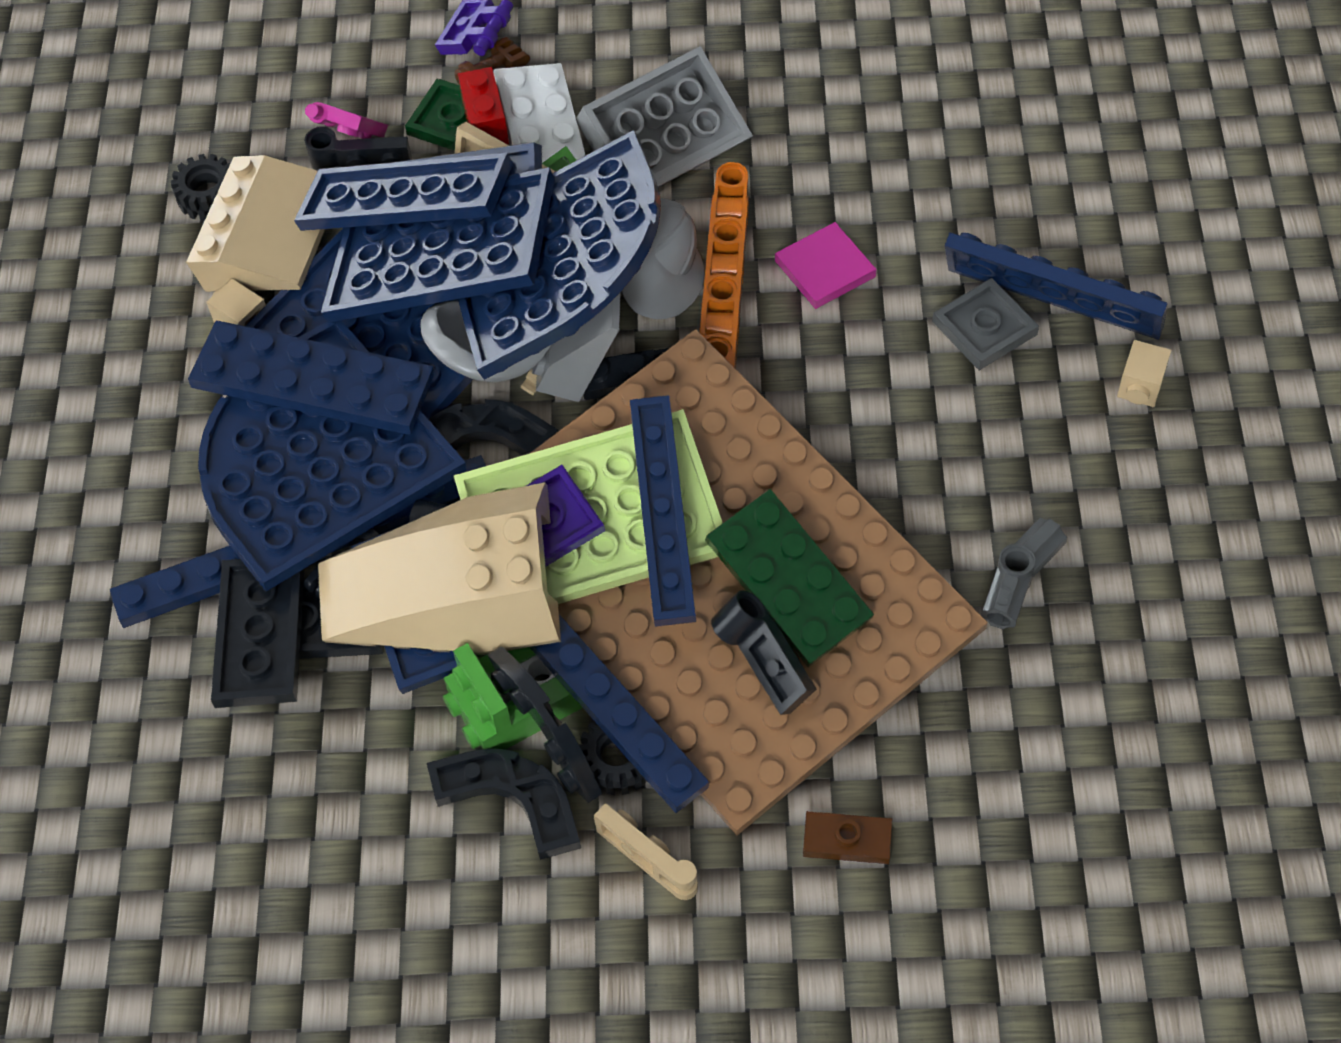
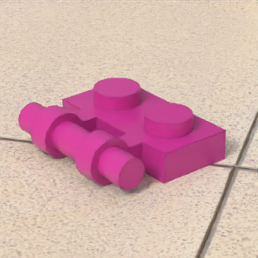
M321 102L308 104L305 108V114L312 122L324 124L331 128L337 127L339 132L362 139L371 138L372 135L384 138L388 127L387 124Z

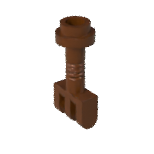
M504 37L498 40L491 49L492 56L474 65L469 61L459 64L458 69L455 70V78L459 84L457 73L492 67L494 70L502 65L506 68L523 67L529 63L530 56L525 51H522L517 44H514L509 37Z

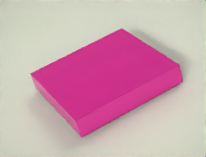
M836 222L775 253V262L815 309L876 277V268Z

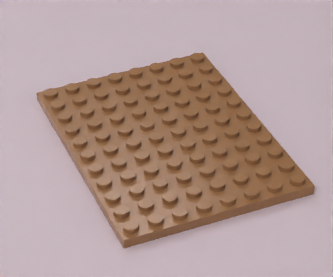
M695 329L531 453L632 424L630 400L669 395L671 413L684 409L722 522L727 521L771 489L874 613L873 618L810 667H807L794 651L817 690L791 714L780 715L739 646L727 644L716 635L712 628V617L738 591L745 590L719 557L690 565L696 622L655 627L649 578L558 604L559 615L707 778L709 788L700 795L738 836L987 629L988 622Z

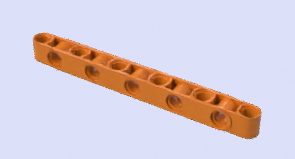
M727 162L717 169L714 195H712L699 333L736 369L749 211L748 171L740 163Z

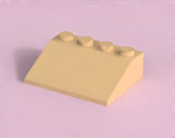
M265 155L233 157L186 261L205 292L216 291L222 288L230 279H234L251 291L301 290L325 229L300 231L294 219L318 172L317 170Z

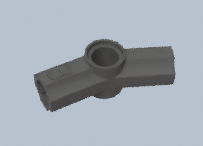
M1039 518L1015 544L1008 545L1001 551L998 566L981 616L990 626L1003 630L1009 627L1015 628L1032 578L1066 544L1067 536L1061 530V526L1050 518ZM1010 567H1017V568L1021 569L1022 571H1019V572H1017V571H1012V570H1010L1009 568H1010Z

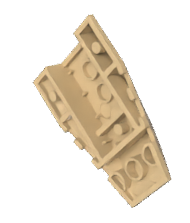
M539 483L466 497L318 563L322 641L326 643L363 646L384 645L400 649L421 648L437 652L453 651L468 643L475 655L490 654L501 646L509 651L561 642L558 602L548 594L542 525L551 523L547 484Z

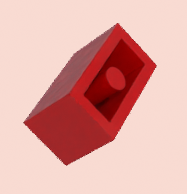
M492 67L457 73L467 122L509 145L505 115Z

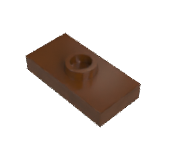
M806 811L803 857L889 864L892 818Z

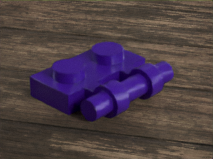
M462 0L435 43L441 55L467 54L473 47V51L477 55L484 56L487 50L492 49L496 44L499 30L506 27L510 21V12L513 9L512 2L502 0L499 6H494L492 0Z

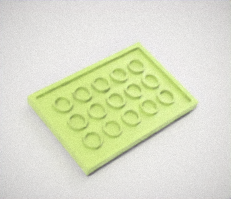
M684 409L672 412L689 563L693 565L718 557L707 544L705 538L706 535L723 524ZM632 424L454 475L460 500L470 496L526 486L558 466L563 465L604 524L605 532L545 567L548 594L558 604L649 578Z

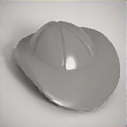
M660 198V221L652 246L640 270L621 291L628 305L636 313L652 319H668L681 314L695 301L704 281V265L697 249V233L694 221L685 211L684 206L664 198Z
M458 299L437 303L429 307L423 314L420 324L424 342L442 363L457 373L478 381L500 382L522 376L535 367L551 347L550 345L541 352L531 355L508 367L505 371L484 380L476 369Z

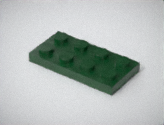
M771 489L706 535L705 541L742 587L754 594L762 602L789 645L807 667H810L869 622L874 616V613Z

